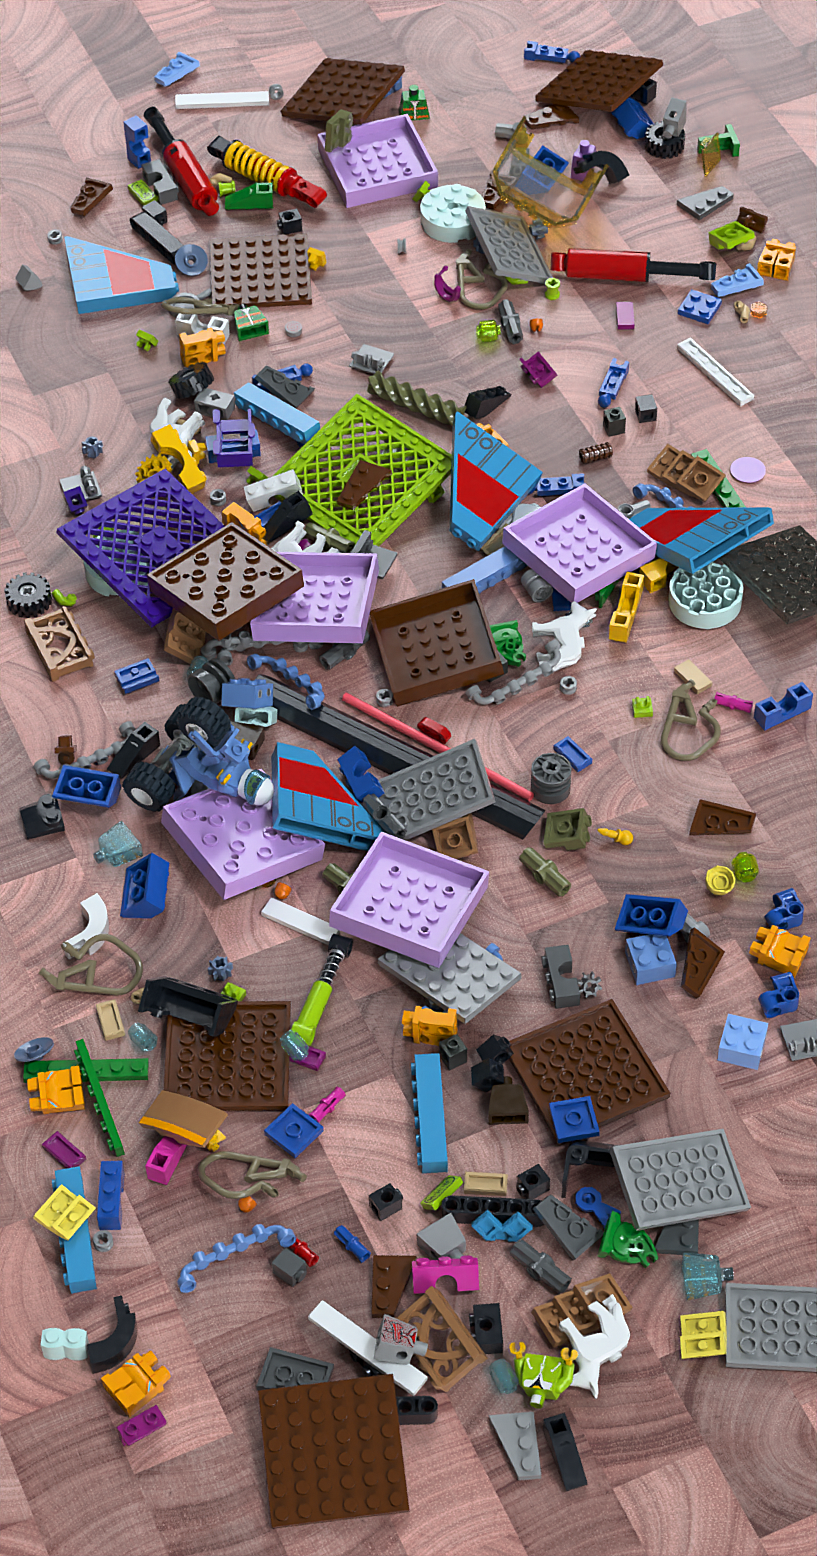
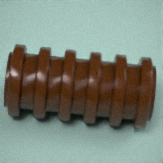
M606 442L605 445L602 443L600 446L595 445V447L590 446V448L586 447L579 450V458L583 464L591 463L592 460L595 462L597 459H606L607 456L610 458L613 455L612 446L609 442Z

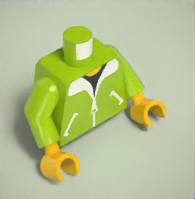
M512 1342L509 1348L511 1353L516 1355L514 1358L515 1373L520 1387L524 1389L527 1396L531 1397L530 1406L541 1409L545 1399H558L560 1393L564 1392L573 1382L574 1363L572 1361L578 1357V1352L571 1350V1356L569 1357V1348H563L561 1351L562 1358L525 1353L524 1357L522 1353L526 1349L525 1344L519 1342L520 1350L517 1351L515 1343Z

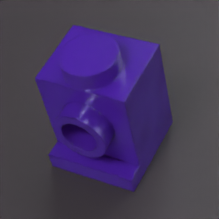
M80 486L63 492L62 495L70 514L75 513V515L85 512L84 508H87L88 505ZM76 499L79 504L73 505L72 501Z

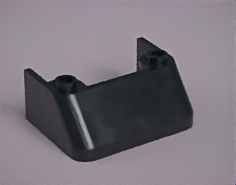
M163 976L146 980L138 1012L150 1011V1015L162 1018L163 1015H171L204 1026L207 1034L218 1037V1035L224 1033L237 1008L238 999L175 978Z
M584 1140L571 1142L566 1153L561 1198H566L571 1165L580 1166L585 1163L615 1167L609 1150L613 1146L619 1145Z

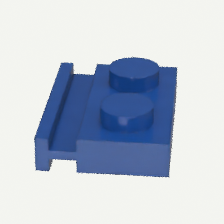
M149 658L114 671L115 677L125 694L160 681Z

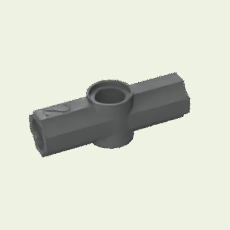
M508 299L502 300L498 304L502 329L506 331L509 342L518 344L523 340L519 314L515 312L512 302Z
M366 630L363 643H334L332 648L319 657L322 666L328 670L344 659L350 660L356 654L357 649L370 640L369 633Z
M368 794L363 798L362 806L387 834L400 839L405 837L406 828L375 794Z
M523 1239L518 1240L511 1249L510 1255L526 1267L527 1272L536 1281L542 1280L558 1294L564 1293L572 1282V1278L555 1266V1262L548 1254L544 1252L539 1253Z

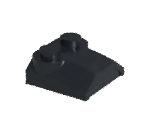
M45 794L39 798L38 802L19 808L27 840L65 831L58 800L53 798L52 794Z

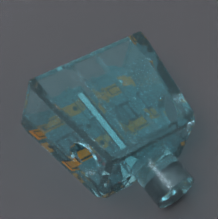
M123 821L118 822L99 837L100 850L93 853V857L98 864L108 859L114 867L143 856L142 844Z
M683 1253L682 1270L686 1300L721 1293L722 1281L734 1279L733 1268H720L718 1256Z

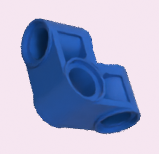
M790 888L774 894L772 899L776 908L764 916L770 928L772 925H775L778 929L788 930L800 926L803 921L804 906L797 897L795 890Z
M786 972L770 977L774 990L764 992L758 998L765 1017L774 1018L778 1015L796 1011L799 1004V991L792 973Z

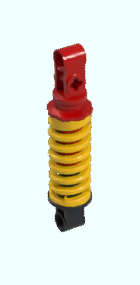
M217 136L207 146L208 152L212 156L221 159L222 165L225 168L236 171L238 174H242L244 177L257 183H272L273 191L282 197L288 194L290 197H295L313 208H317L327 197V193L322 187L304 180L303 177L297 175V171L294 168L283 165L281 162H276L275 159H270L261 152H256L255 149L243 145L237 139L230 142L221 136Z

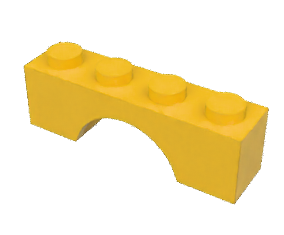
M169 424L153 432L151 442L159 454L171 455L179 460L183 471L179 474L178 481L193 494L205 487L206 476L197 467L195 458L191 457L188 453L186 444L182 443L179 439L177 430L173 429Z
M659 558L641 566L639 574L644 575L645 588L649 593H653L666 587L667 575L679 567Z
M626 572L618 608L613 612L609 626L610 640L627 643L643 592L644 575Z

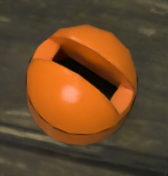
M536 318L529 321L532 331L535 332L537 329L539 332L542 330V319Z
M281 882L277 883L274 890L275 896L282 900L286 899L291 892V888Z
M250 1196L241 1198L238 1201V1206L243 1212H250L257 1205Z

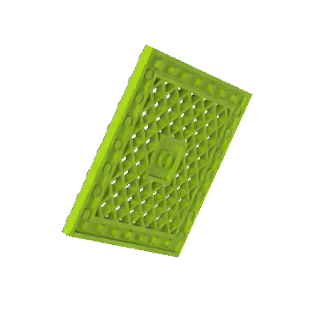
M356 394L273 476L293 469L298 479L304 481V485H301L302 491H305L303 496L308 501L313 515L307 518L312 523L327 530L331 527L336 529L340 536L353 541L354 545H356L364 530L370 531L373 545L380 546L451 474L452 455L359 394ZM363 423V426L355 427L354 424ZM376 431V435L367 436V432ZM364 432V436L355 437L356 433ZM352 434V438L343 439V435ZM389 439V443L380 444V440ZM377 441L376 445L368 446V442ZM363 442H364V446H361V447H356V446H355L356 443H363ZM352 444V448L343 449V445ZM340 446V449L331 450V447ZM402 448V451L393 452V449ZM389 449V453H380V450ZM377 451V455L368 456V452ZM344 455H353V458L344 459ZM340 456V459L332 460L331 457ZM415 456V460L406 461L405 457ZM328 457V461L319 462V458ZM402 458L401 462L393 463V459ZM390 459V463L381 464V460ZM360 460L392 470V475L384 479H391V483L382 484L381 481V485L371 491H379V495L370 496L369 493L368 497L361 503H367L368 507L359 508L357 506L354 510H346L343 507V510L334 511V507L340 506L337 504V501H333V497L340 496ZM428 464L426 469H419L418 467L419 465ZM341 466L340 470L332 471V467ZM415 466V470L406 471V467ZM328 467L329 471L320 472V468ZM403 468V472L394 473V469ZM316 469V473L308 474L307 470ZM335 476H336V477H337V480H334V481H333V480H332V477H335ZM416 476V480L407 481V477ZM329 477V481L320 482V478ZM403 478L404 482L395 483L394 479ZM317 479V483L308 484V480ZM342 486V490L333 491V487ZM321 488H329V491L321 492ZM404 488V492L395 493V489ZM317 489V493L308 494V490ZM392 490V494L383 495V491ZM282 495L274 496L281 502L285 500V497ZM330 498V502L321 503V499ZM392 500V504L383 505V501ZM380 501L379 506H371V502ZM380 512L381 516L372 517L371 513ZM368 513V517L359 518V514ZM356 515V519L347 520V516ZM369 524V528L360 529V525Z

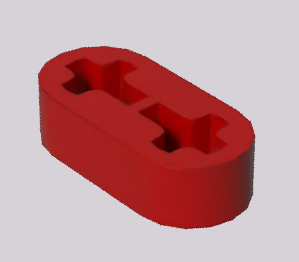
M424 717L417 724L421 733L442 744H446L452 737L446 727L428 717Z

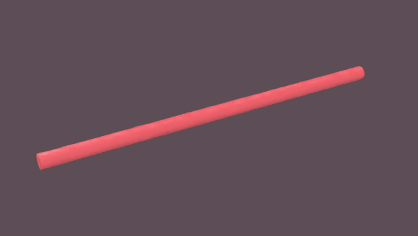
M347 692L342 697V701L438 753L451 749ZM485 767L490 781L529 802L533 799V792Z

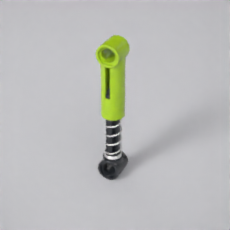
M332 934L328 945L329 956L326 958L327 963L323 965L324 970L320 972V978L313 983L300 1016L291 1028L290 1041L306 1046L312 1045L316 1027L332 992L330 984L333 983L336 970L340 968L339 963L351 954L353 947L352 938Z

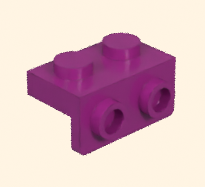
M539 351L527 361L522 357L519 359L522 363L520 367L526 374H531L528 377L534 385L538 383L542 388L558 376Z
M154 1405L117 1426L119 1439L123 1446H130L167 1425V1421L158 1406Z

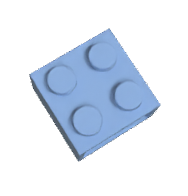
M728 1014L717 1061L758 1070L769 1023Z

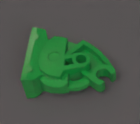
M514 620L489 625L497 650L508 661V665L520 667L521 660L518 659L525 661L526 654L523 653L524 646L522 637L518 632V621Z
M612 1211L606 1222L597 1257L604 1258L609 1255L619 1262L630 1264L640 1262L645 1268L650 1265L646 1257L649 1256L653 1259V1262H656L658 1255L649 1235L644 1230L636 1231L631 1223L621 1222V1215Z

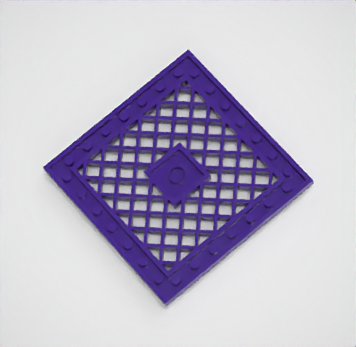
M163 469L57 528L56 534L152 628L169 618L173 608L160 598L150 597L152 592L149 589L147 576L138 575V573H150L181 554L184 549L194 546L195 544L192 541H202L225 527V525L167 469ZM158 497L167 498V501L159 500ZM144 504L154 505V508L144 507ZM157 506L166 507V510L157 509ZM169 509H179V512L169 511ZM131 512H137L141 514L140 516L131 515ZM144 514L153 515V518L144 517ZM156 516H163L166 519H157ZM169 518H176L178 522L170 521ZM181 519L191 521V523H183L181 522ZM117 520H126L127 524L117 522ZM130 521L139 522L140 525L130 524ZM143 523L152 524V527L143 526ZM104 527L114 528V529H113V531H108V530H104ZM168 527L177 528V531L168 530ZM181 529L190 530V533L180 531ZM116 530H126V533L116 532ZM129 531L139 532V535L129 534ZM193 531L202 532V535L193 534ZM90 535L100 536V539L90 538ZM103 537H110L113 540H103ZM116 539H123L125 543L116 542ZM180 539H187L189 543L180 542ZM102 546L111 547L112 550H104ZM115 548L124 549V552H117ZM127 551H137V554H130ZM114 558L124 559V560H123V562H117V561H114ZM127 560L136 561V564L126 562ZM139 562L149 563V566L139 565ZM126 570L135 571V574L126 573ZM138 581L146 582L147 586L137 585Z

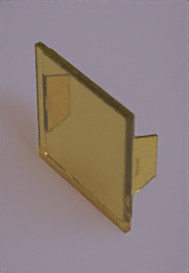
M718 132L712 138H704L700 143L703 146L701 150L702 168L705 177L721 160Z

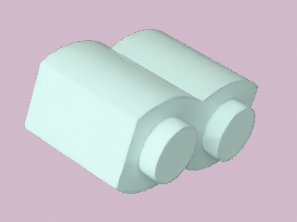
M271 706L256 709L238 707L235 709V722L268 727L277 723V709Z
M58 1328L42 1330L41 1348L44 1358L49 1360H60L65 1357L70 1360H84L88 1358L87 1344H89L87 1331L78 1328L65 1331Z

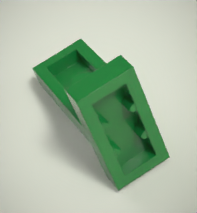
M732 124L725 125V132L723 134L698 137L697 151L699 154L729 149L733 157L739 156L740 142Z

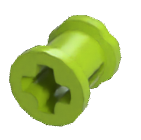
M234 180L230 183L218 182L220 197L224 194L236 192Z
M557 278L547 279L545 282L547 287L545 297L548 300H556L560 297V292L558 291L560 281Z

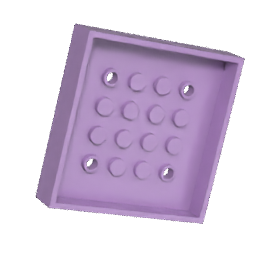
M408 114L352 126V139L350 143L343 148L338 146L331 153L325 151L326 132L317 134L318 150L346 208L417 192L425 180L431 184L428 189L438 187V171Z
M586 484L575 488L503 528L502 544L571 603L574 601L580 602L626 575V572H632L655 559L657 542Z
M277 552L302 569L304 587L251 620L253 641L363 643L379 573L377 554Z
M262 769L256 770L262 777L269 778ZM207 789L163 806L161 823L223 900L321 861L323 858L325 843L322 840L273 829L272 798L264 805H254L239 795L233 797L213 789Z
M381 832L330 909L329 926L439 968L488 888L489 871Z

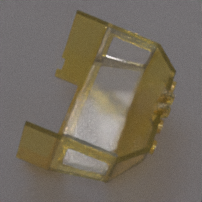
M523 116L492 170L491 177L497 195L504 203L508 204L510 202L513 204L516 210L527 212L530 218L541 220L542 224L547 228L576 225L609 165L606 164L603 170L598 171V173H595L594 169L591 168L581 184L556 171L555 168L549 167L526 153L535 135L526 132L527 128L524 127L526 117Z

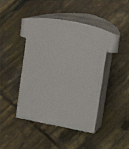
M22 264L15 279L20 283L23 290H35L42 287L39 277L28 266Z

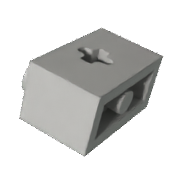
M209 388L202 389L203 391L199 392L194 400L195 411L202 415L213 417V410L218 409L220 410L221 420H228L235 409L234 395Z

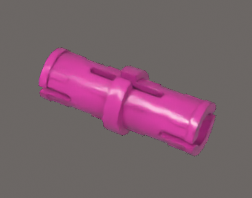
M716 692L714 698L718 701L717 704L730 707L729 709L731 710L737 709L751 713L753 701L737 698L736 695L730 696Z
M335 1087L326 1098H322L319 1101L320 1104L309 1116L319 1123L328 1113L334 1111V1107L346 1096L345 1092L340 1087Z

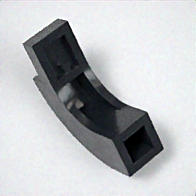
M608 151L582 155L584 160L578 162V166L573 168L575 174H580L597 166L604 172L609 184L617 183L629 176L623 161Z
M122 1295L113 1297L118 1318L115 1331L102 1341L87 1344L93 1374L109 1370L120 1364L130 1354L137 1339L135 1312L130 1313L128 1303H123Z

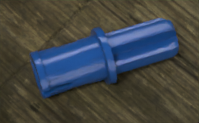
M343 1225L336 1228L334 1235L345 1245V1249L351 1251L361 1263L365 1262L370 1257L371 1252L359 1242L357 1236L354 1237Z

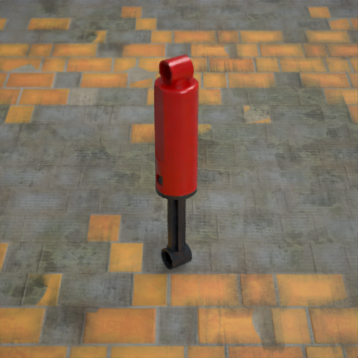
M154 106L147 108L144 112V118L154 128L164 144L162 157L189 202L196 210H203L207 216L215 215L219 210V204L216 202L218 193L197 158L184 140H175L159 110Z
M568 248L567 253H551L550 270L566 271L567 277L649 282V274L699 277L701 280H715L717 263L710 261H701L700 264L650 261L651 252Z

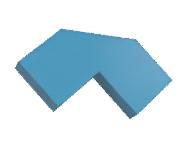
M487 1210L475 1219L471 1225L487 1241L500 1239L508 1240V1242H517L533 1229V1225L519 1212H516L502 1224Z

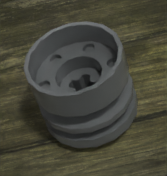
M212 658L202 666V669H197L187 678V682L195 697H203L217 704L222 700V683H228L229 679H235V677L224 662L220 659Z
M545 753L536 757L531 767V792L534 793L536 800L544 804H557L566 800L569 796L572 767L566 757L558 753Z

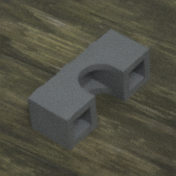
M160 159L142 164L143 178L148 186L153 185L154 194L158 197L159 204L163 205L178 200L177 193H179V187L177 183L174 184L172 175L168 174L166 165H163Z
M569 944L546 947L544 956H541L542 967L547 969V973H545L546 984L551 986V989H549L550 1001H554L556 1009L580 1006V991L577 978H564L561 976L564 973L572 972V957Z

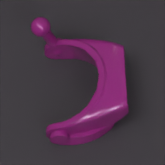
M445 265L434 276L435 289L444 300L456 302L460 297L461 287L457 285L455 289H452L444 282L441 274L448 270V266Z

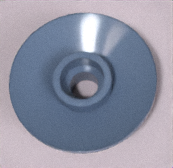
M184 245L175 255L176 267L185 275H199L207 267V254L198 245ZM192 260L194 263L189 264L188 261Z
M48 1037L33 1039L21 1045L15 1051L14 1057L20 1062L40 1061L53 1048L54 1042Z

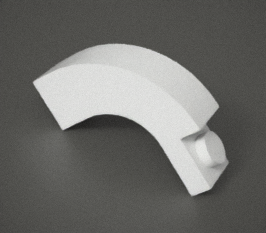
M98 894L80 903L82 915L89 922L86 929L65 941L74 948H77V951L91 937L98 934H108L109 932L107 909ZM105 941L93 944L87 951L89 955L95 953ZM64 951L66 957H67L69 960H70L71 958H73V957L70 956L69 953H67V952Z

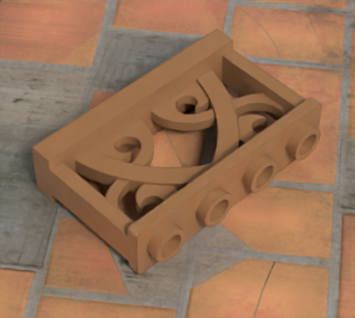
M66 606L35 619H31V617L24 619L26 633L52 682L59 680L60 676L88 666L93 667L92 659H95L93 650L87 647L86 637L81 636L79 624L74 623L73 613L71 611L68 612ZM60 621H65V625H59ZM58 622L56 627H52L53 623ZM48 635H50L49 639H47V640H43V639H42L43 637H47V638H48ZM54 635L70 640L64 652L54 647L47 648L53 642ZM81 653L83 657L77 659L78 656L76 654Z
M431 1286L422 1297L396 1319L408 1323L413 1317L423 1319L422 1324L419 1322L412 1324H415L418 1329L416 1338L427 1344L430 1327L437 1330L452 1329L447 1338L448 1352H435L427 1348L424 1357L416 1355L420 1360L418 1362L420 1368L425 1373L428 1372L432 1377L430 1379L431 1384L437 1390L441 1389L448 1392L453 1385L479 1363L482 1364L488 1357L440 1290ZM433 1302L425 1315L420 1313L428 1304ZM440 1316L443 1317L442 1324L437 1325L433 1323V1320L438 1322V1318ZM458 1339L460 1343L458 1346H454L456 1351H453L452 1342ZM470 1355L471 1357L459 1367L457 1360ZM430 1359L436 1360L434 1365L432 1364ZM448 1361H452V1373L448 1377H442L439 1372L440 1367L445 1366V1371L447 1372L449 1370Z

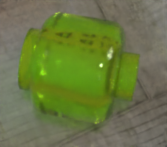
M495 320L480 321L479 325L476 326L477 339H480L481 342L496 341L498 335H501L500 325H497Z
M740 852L731 862L735 878L742 882L753 881L759 873L757 860L753 854Z

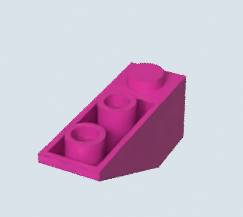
M164 1136L154 1148L145 1165L147 1179L167 1185L187 1145L178 1143L174 1138Z

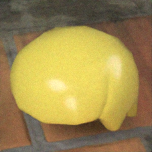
M716 865L707 871L705 884L712 894L725 895L734 888L735 877L729 868Z

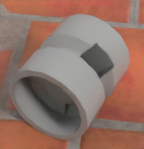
M533 569L523 574L521 583L534 602H543L552 595V586Z

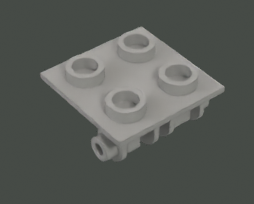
M363 344L359 351L352 352L351 358L353 360L349 367L375 374L377 370L382 373L394 356V353Z
M87 466L81 467L79 475L60 479L63 491L80 486L85 500L102 496L94 471L91 472ZM74 499V500L72 501V503H77V502H78V500H76V499Z
M817 1019L780 1026L792 1061L817 1056Z

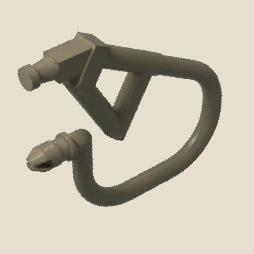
M467 249L465 253H462L456 259L458 285L461 287L459 298L463 304L470 308L488 309L494 306L507 290V280L504 276L494 274L488 261L484 266L483 273L499 279L502 287L494 298L487 303L478 304L469 301L465 297L464 283L484 282V275L468 259L472 251ZM464 269H469L475 276H464Z
M173 297L161 303L162 308L165 310L189 315H233L239 306L238 304H212V299L210 298L202 301L186 297ZM188 303L193 304L195 309L180 308L170 304Z
M692 679L686 684L683 683L676 690H673L672 702L661 735V744L664 751L674 759L681 761H691L699 758L719 740L721 734L718 721L709 714L718 701L711 699L702 706L699 714L712 724L714 728L713 737L692 754L677 753L669 746L668 735L673 721L694 726L697 724V716L688 694L689 689L695 686V682ZM679 702L685 704L688 716L676 714Z
M98 934L88 939L79 951L68 942H62L67 946L64 947L61 944V947L71 957L80 960L96 942L109 941L129 955L136 965L135 976L127 986L109 988L93 985L97 962L95 960H88L59 972L58 978L46 971L45 968H42L38 974L60 991L72 990L108 995H124L132 991L139 983L143 974V964L139 955L117 937L110 934ZM87 970L85 984L66 982L67 977Z
M230 1151L216 1152L207 1156L200 1162L197 1169L198 1177L204 1184L219 1195L230 1199L246 1198L260 1189L270 1197L277 1198L279 1196L278 1190L271 1186L270 1183L262 1180L284 1178L287 1174L292 1178H298L301 1182H304L307 1178V1175L290 1162V1159L283 1158L282 1161ZM219 1159L248 1162L251 1165L244 1180L247 1183L259 1182L243 1191H229L210 1179L205 1174V1168L213 1161ZM259 1166H265L276 1169L264 1172H257Z

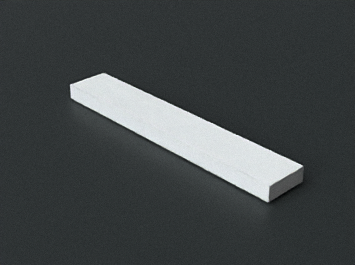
M269 91L176 95V109L269 105Z
M692 338L677 344V349L740 407L754 400V395Z
M323 1300L308 1316L311 1322L382 1374H393L394 1382L412 1396L427 1381V1376L410 1363L405 1365L373 1359L376 1339Z

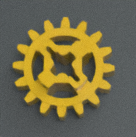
M158 453L155 456L152 454L150 459L146 457L145 462H140L142 464L141 467H137L139 472L135 473L137 476L136 481L140 483L163 469L171 472L172 468L170 466L172 464L164 455L162 456Z

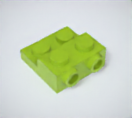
M737 221L708 232L709 243L717 249H732L736 245L746 243L748 240L755 238L754 231Z

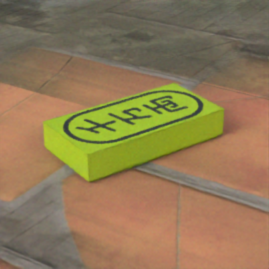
M142 179L128 185V190L143 206L154 200L158 201V197Z
M448 1175L420 1203L423 1209L437 1210L442 1205L443 1199L451 1196L463 1184L462 1179L459 1176Z

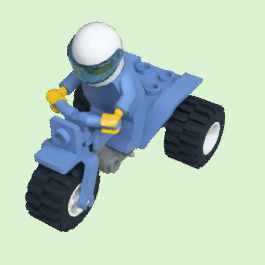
M203 697L191 698L187 704H180L176 707L164 725L165 732L172 742L166 748H162L151 763H136L122 784L124 792L135 804L152 812L163 810V806L168 803L173 794V802L181 800L195 780L203 782L208 788L233 797L239 795L250 805H264L271 800L274 794V786L270 776L260 770H252L250 768L248 756L253 743L244 741V739L241 742L238 741L235 736L239 729H234L229 716L216 703Z

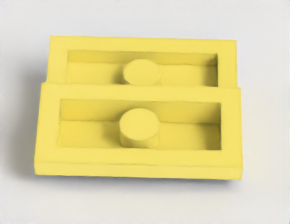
M61 1184L36 1212L33 1219L68 1241L96 1208L82 1196L74 1195Z
M724 1311L680 1316L682 1359L726 1355L727 1330L726 1314Z

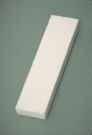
M270 898L261 911L263 917L329 945L333 933L338 935L340 933V930L330 927L328 922L274 898Z

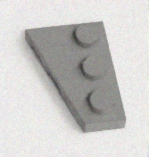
M534 1412L489 1415V1421L495 1429L497 1438L507 1454V1458L518 1481L541 1479Z

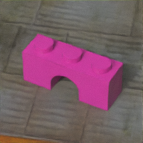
M465 1255L461 1256L460 1259L440 1257L438 1260L419 1258L416 1261H412L414 1294L426 1293L425 1291L429 1287H435L437 1279L443 1275H450L455 1278L457 1291L479 1290L478 1260L473 1258V1256Z

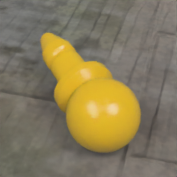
M599 828L597 830L603 836L614 838V842L619 841L622 845H629L633 841V834L628 830L621 831V829H617L614 831L607 828Z

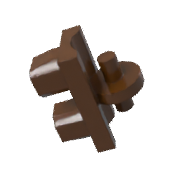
M743 206L740 207L737 222L754 231L763 233L768 217Z
M72 735L58 737L59 746L54 748L55 754L59 753L58 761L61 765H70L75 760L73 753L77 751V745H72Z

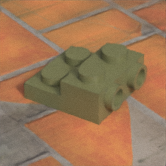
M340 109L327 121L326 152L331 153L338 146L343 148L350 143L352 139L351 127L353 125L352 112Z
M584 808L547 813L544 846L546 849L565 846L567 851L586 848V843L590 842L588 827L592 826L591 816L586 813Z

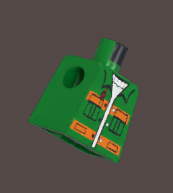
M410 85L409 91L402 92L399 105V116L408 114L411 121L430 119L425 92L422 89L418 90L417 85Z
M241 304L238 306V310L234 311L238 341L269 334L268 320L257 306L247 307L246 304Z

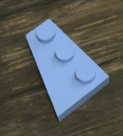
M178 52L176 54L177 57L169 61L170 65L163 67L154 77L155 82L164 87L169 86L174 81L181 79L184 75L199 67V61Z
M749 263L745 265V269H737L733 275L724 276L712 282L711 289L717 297H723L728 294L764 285V279Z

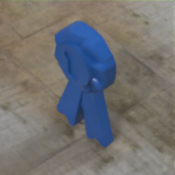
M593 1187L581 1188L576 1194L577 1207L585 1213L593 1212L604 1229L608 1216L612 1211L621 1215L620 1210L603 1203L601 1193Z

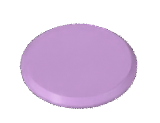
M742 457L732 463L730 471L737 480L752 483L762 479L766 469L760 460L752 457Z

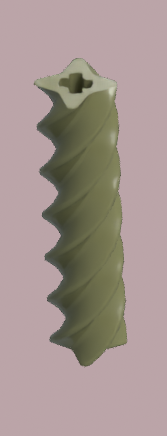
M379 370L368 378L367 393L378 395L384 400L393 401L399 406L407 407L414 412L437 419L441 423L453 426L455 413L457 411L462 415L465 413L466 406L458 408L453 400L443 402L438 394L428 396L424 388L413 390L409 382L399 384L394 376L384 378Z

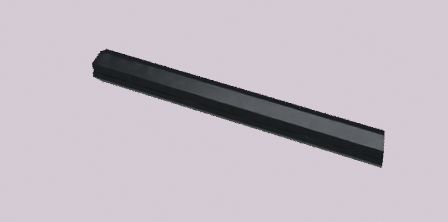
M259 674L256 679H266V683H273V706L271 707L277 709L278 720L345 753L356 746L365 753L372 766L390 775L433 757V755L324 702H321L319 708L311 710L306 704L307 694L270 676ZM490 783L496 802L472 812V815L523 840L546 810Z

